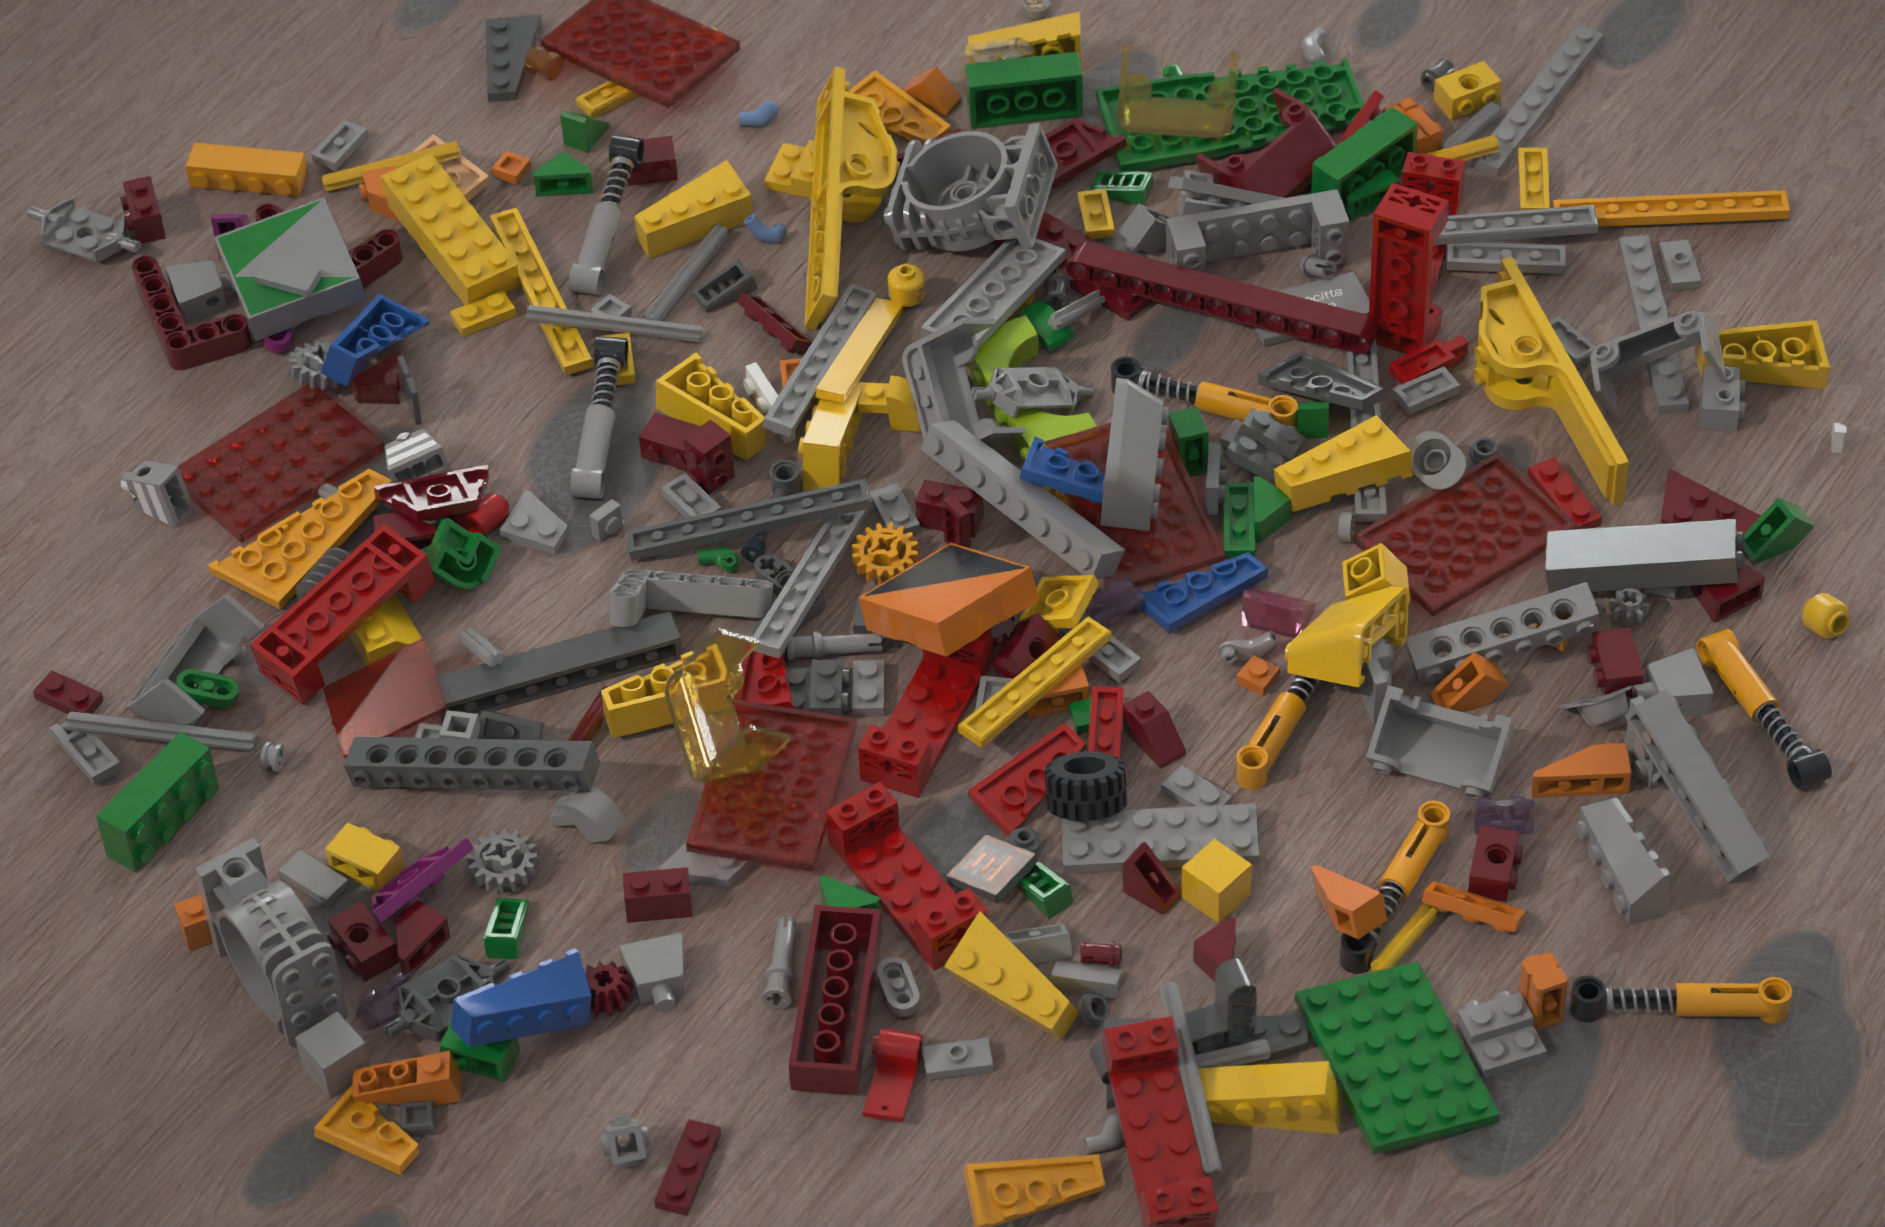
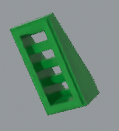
M1390 169L1380 172L1346 196V214L1349 221L1375 211L1391 184L1399 185V179Z
M1098 171L1089 191L1106 189L1108 199L1134 205H1145L1153 189V173ZM1102 181L1107 182L1106 186H1100Z
M1039 861L1026 875L1032 871L1035 872L1025 879L1022 878L1016 885L1048 918L1054 917L1074 902L1070 885Z
M496 899L484 936L487 958H518L529 908V899Z

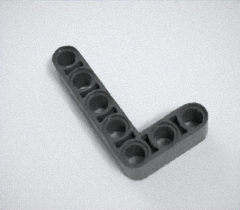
M1240 959L1225 961L1216 969L1214 1004L1185 1013L1195 1055L1242 1042L1255 1033L1257 989L1243 961ZM1102 1040L1090 1049L1089 1054L1102 1082L1111 1085L1102 1050Z

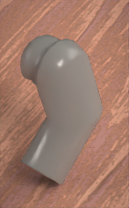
M1111 1114L1105 1119L1106 1123L1101 1134L1084 1138V1145L1088 1155L1119 1146L1123 1135L1118 1114Z

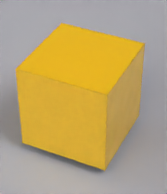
M1382 543L1342 562L1345 597L1347 599L1391 586L1404 587L1409 592L1407 567Z
M1214 838L1182 867V898L1219 924L1251 895L1252 864Z

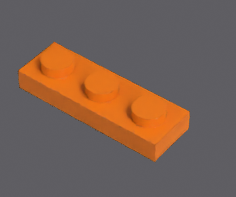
M1432 881L1424 890L1421 901L1435 907L1439 912L1451 911L1460 914L1464 920L1477 923L1482 921L1493 925L1492 927L1495 930L1504 933L1516 932L1524 923L1526 910L1436 881Z

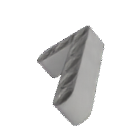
M641 569L626 570L610 591V624L619 627L634 626L639 622L646 609L763 618L772 607L773 583L758 579Z

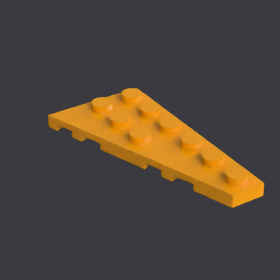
M367 469L340 485L338 492L325 500L320 497L312 502L313 507L301 514L298 511L260 533L257 540L244 548L238 546L233 549L231 556L223 561L218 562L215 560L208 564L209 573L281 610L296 594V586L303 581L305 575L316 565V562L323 556L326 550L333 547L339 548L381 503V501L375 498L374 486L392 483L393 480L371 469Z

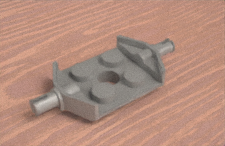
M72 197L51 207L49 210L44 211L31 206L27 211L28 218L42 222L41 238L43 245L94 262H101L116 252H121L123 249L138 253L141 249L140 241L126 237L127 224L124 214L121 215L122 221L88 211L76 207Z
M1056 367L995 368L988 387H973L971 397L973 400L988 399L992 401L994 405L1012 418L1016 417L1019 408L1068 407V416H1071L1077 398H1092L1094 396V387H1092L1093 385H1077L1075 381L1070 380Z

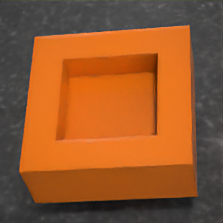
M506 150L491 168L492 176L517 185L531 169V159Z
M1253 655L1237 674L1236 683L1264 696L1279 678L1280 668Z

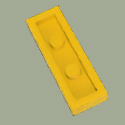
M1518 148L1520 210L1550 208L1547 148Z

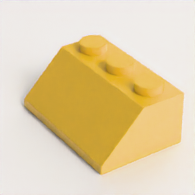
M396 594L390 597L349 635L350 640L372 677L430 654L428 647Z

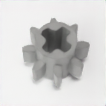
M1626 588L1622 591L1618 590L1616 599L1610 600L1609 611L1614 612L1613 621H1618L1626 627L1636 624L1641 625L1643 616L1649 614L1650 604L1645 602L1646 594H1641L1633 588Z

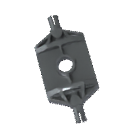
M456 954L401 985L397 989L398 1018L383 1025L385 1035L388 1038H392V1036L404 1029H409L411 1032L432 1041H439V1033L447 1029L451 1023L453 999L490 983L494 984L493 981L497 976L510 970L508 962L501 958L494 964L487 966L486 963L480 964L461 954ZM447 987L453 988L456 992L451 995H444L438 990Z

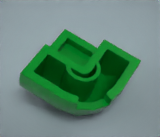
M447 518L441 520L431 545L424 547L422 552L427 555L433 576L447 586L465 590L473 589L485 583L492 572L502 547L479 532H468Z

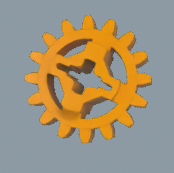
M891 522L887 528H882V525L877 523L876 530L874 531L866 527V536L858 534L856 536L857 543L852 544L853 565L857 566V573L859 575L866 573L867 581H871L874 577L877 578L879 585L883 583L884 579L889 580L914 565V563L919 562L918 542L914 541L913 533L905 534L904 526H900L897 530L893 529V523Z

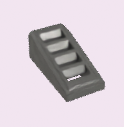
M737 259L692 290L691 294L708 313L738 299L742 292L747 294L753 292L758 286L754 277ZM719 288L721 293L717 295L714 290ZM709 293L712 299L707 301L703 295Z

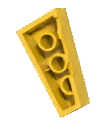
M725 160L635 215L637 242L650 259L705 238L715 225L719 224L727 229L741 225L749 215L753 214L752 195L729 162Z
M1817 320L1718 330L1724 366L1740 367L1741 380L1753 383L1825 389L1830 365ZM1700 343L1696 345L1694 354L1699 374L1702 378L1703 366L1710 365L1705 357L1702 344Z
M694 353L656 380V409L672 418L702 426L709 420L714 421L731 435L733 454L745 461L766 446V428H763L765 417L745 398H739L734 393L735 389L728 382L724 384L717 377V372L711 366L706 367L702 363V358L697 353Z

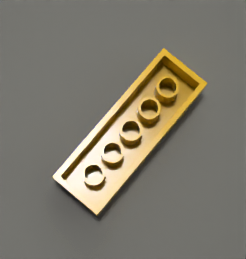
M431 153L380 176L382 193L388 200L389 208L464 305L502 290L506 294L520 287L518 264Z

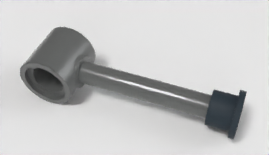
M783 459L775 462L770 467L769 473L773 493L771 499L802 492L800 468L796 462ZM770 530L756 533L754 537L749 539L747 545L742 547L741 554L746 560L754 563L759 556L765 554V541Z

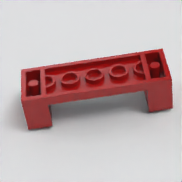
M1408 152L1402 170L1401 186L1449 200L1448 216L1457 215L1463 196L1465 161ZM1447 244L1433 245L1430 304H1432L1447 252Z
M1395 183L1391 184L1373 213L1369 316L1375 318L1380 327L1376 335V345L1407 355L1434 341L1441 329L1442 308L1430 304L1433 245L1447 224L1449 200Z
M383 524L250 644L260 673L304 705L325 686L318 666L321 660L397 591L415 603L436 584L427 555Z
M988 629L980 637L947 657L922 649L923 659L886 726L881 728L870 725L858 746L860 780L872 784L881 782L885 788L916 798L920 797L979 689L981 676H986L992 666V629Z
M881 782L825 810L828 843L867 891L880 898V907L931 969L935 971L944 966L979 911L988 918L987 908L970 888L958 894L954 893L899 827L898 802Z
M1172 1016L1105 1028L1102 1050L1144 1227H1214L1218 1205L1211 1176L1204 1177L1177 1065L1179 1043Z

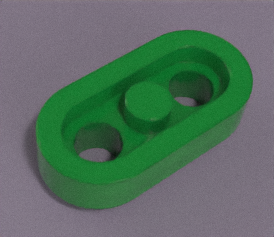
M197 669L184 670L177 677L176 686L197 703L227 708L233 706L238 701L239 685L231 677Z

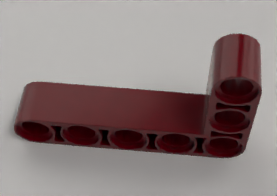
M272 203L262 204L255 210L256 222L284 212V210ZM392 229L380 230L348 251L360 277L363 289L395 268L403 259L399 234Z
M148 255L140 256L133 261L132 271L137 291L171 368L180 371L242 353L250 348L252 342L245 316L230 314L186 328L158 261Z

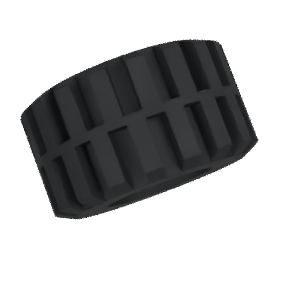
M1076 752L1058 757L1046 765L1044 771L1047 809L1050 810L1051 814L1072 821H1094L1111 817L1126 807V768L1124 762L1118 759V757L1102 752Z

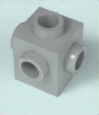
M630 1115L619 1116L610 1119L611 1124L604 1125L605 1135L599 1136L603 1156L610 1155L613 1165L619 1164V1167L633 1166L640 1163V1159L647 1158L645 1147L650 1146L648 1130L646 1126H640L637 1118L631 1120ZM630 1135V1139L626 1144L618 1143V1136Z

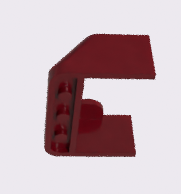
M1275 88L1272 93L1280 122L1288 127L1286 131L1253 159L1238 154L1231 155L1218 164L1200 153L1195 157L1201 173L1213 174L1214 184L1290 198L1296 197L1312 183L1313 163L1317 158L1323 157L1334 149L1337 144L1307 104Z

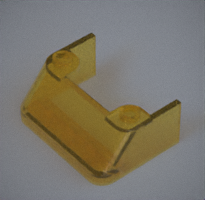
M1132 44L1122 45L1118 123L1122 129L1135 133L1221 138L1231 131L1237 96L1240 51L1231 52L1229 79L1214 81L1209 87L1208 100L1206 101L1151 97L1152 84L1150 79L1141 73H1130Z
M719 628L670 676L666 683L665 697L688 773L694 780L710 782L758 771L790 741V737L787 734L750 724L742 731L732 697L744 684L741 662L760 645L758 639Z

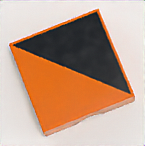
M949 543L858 597L868 631L894 640L910 642L918 648L945 657L980 637L991 627L1008 620L1039 601L1031 567L954 543Z

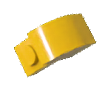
M891 375L889 384L863 382L857 403L859 412L888 414L891 430L921 432L914 398L907 379Z

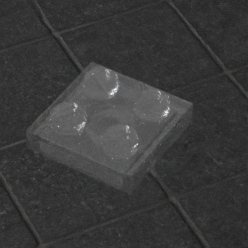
M1021 37L964 46L966 57L975 61V63L997 61L998 59L1024 58V55L1032 54L1031 43Z

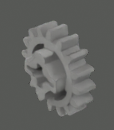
M316 341L314 346L304 343V348L295 347V352H290L288 373H292L291 378L299 379L300 385L309 383L311 389L317 386L322 388V390H326L327 385L337 388L338 383L321 373L332 343L328 342L325 345Z
M502 828L500 835H496L492 830L489 831L488 839L479 836V846L472 845L474 849L470 851V855H467L470 877L475 878L477 886L485 883L488 892L494 887H498L499 892L503 893L505 887L509 886L513 891H516V884L520 882L523 885H527V876L535 877V867L539 866L536 845L530 844L529 836L526 835L520 838L518 830L509 835L506 828Z

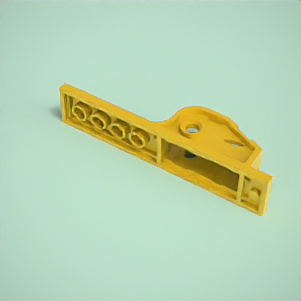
M836 66L817 100L804 320V328L816 330L819 323H824L838 298L842 220L860 223L871 219L881 204L882 196H887L893 180L898 176V169L900 167V162H897V148L891 134H887L879 116L881 112L875 99L848 92L849 82L845 81L846 69ZM850 194L851 197H844L843 195Z
M1513 257L1501 259L1500 272L1497 273L1498 283L1481 287L1478 347H1475L1477 362L1476 368L1473 369L1476 384L1482 386L1490 401L1504 409L1524 410L1533 407H1548L1555 410L1605 500L1609 499L1613 506L1624 504L1629 467L1626 455ZM1519 378H1527L1531 381V383L1523 385L1518 383L1516 380Z

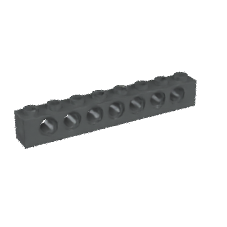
M354 736L343 766L352 785L360 787L591 792L601 762L592 741Z

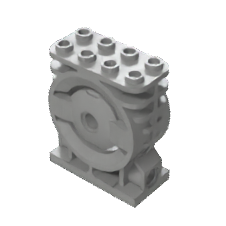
M1040 123L1029 124L1026 135L1012 136L1003 143L991 134L978 131L959 132L938 140L930 138L925 141L924 146L919 140H911L905 148L902 165L898 169L895 186L891 190L888 208L884 211L885 223L889 225L894 235V242L902 251L911 250L913 243L918 250L927 249L930 243L932 247L947 251H965L984 246L994 240L1016 238L1022 249L1033 248L1058 167V163Z
M252 838L196 867L195 871L214 949L220 957L228 954L232 965L251 998L263 1014L275 1023L278 1030L285 1035L289 1045L297 1048L295 1037L335 1012H338L345 1020L347 1009L334 950L329 943L325 942L323 935L317 929L311 916L295 893L280 880H276L271 884L267 880L261 849L256 840Z

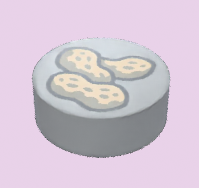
M1023 0L1022 10L1024 15L1032 19H1040L1047 16L1050 12V0Z
M1343 511L1339 518L1338 538L1340 542L1352 543L1355 534V513Z

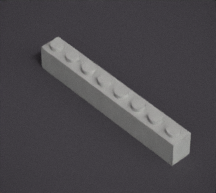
M955 420L930 424L920 449L1083 575H1095L1097 579L1115 575L1125 549L1041 485H1034L1029 481L1020 479L1021 470Z

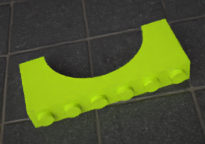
M1026 315L1004 322L978 349L975 359L964 365V367H968L974 385L976 387H988L995 368H1019L1027 360L1038 356V333ZM984 399L987 406L993 407L996 420L1000 426L1025 428V433L1009 440L1012 446L1016 445L1018 447L1023 464L1035 436L1044 440L1043 446L1054 451L1057 447L1067 451V449L1084 445L1091 440H1101V431L1088 412L1079 415L1062 416L1045 413L1035 408H1019L1016 417L1012 418L994 405L992 401Z

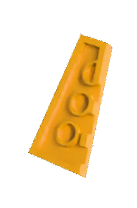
M876 70L848 91L874 98L881 112L879 116L886 131L910 141L919 140L923 144L927 139L936 138L952 131L951 125Z
M1099 1154L966 1164L963 1170L974 1227H994L1101 1192L1105 1186Z

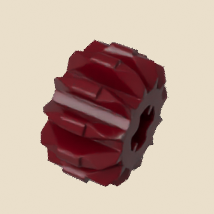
M600 960L597 967L587 965L585 975L591 992L590 1010H593L596 1016H599L602 1012H607L610 1017L614 1009L623 1011L625 1003L631 1002L633 980L628 975L625 966L617 967L613 960L608 965H604Z

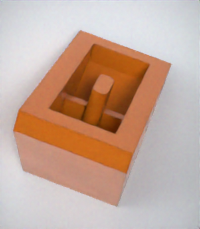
M937 66L914 77L903 89L904 92L930 111L944 117H948L962 101L961 95Z

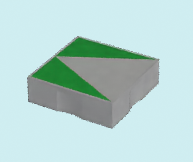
M324 197L214 237L221 261L232 287L238 294L242 310L255 341L293 328L308 319L328 315L366 301L358 272ZM270 255L320 269L322 277L310 297L257 284L255 276L266 257Z

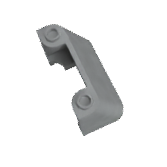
M1388 685L1366 755L1367 761L1373 765L1372 770L1386 775H1390L1391 771L1456 788L1465 791L1464 794L1477 800H1483L1484 796H1491L1515 735L1516 729L1512 718L1496 714L1495 720L1490 722L1488 715L1482 714L1481 717L1422 702L1421 697L1414 696L1413 699L1403 695L1404 689Z

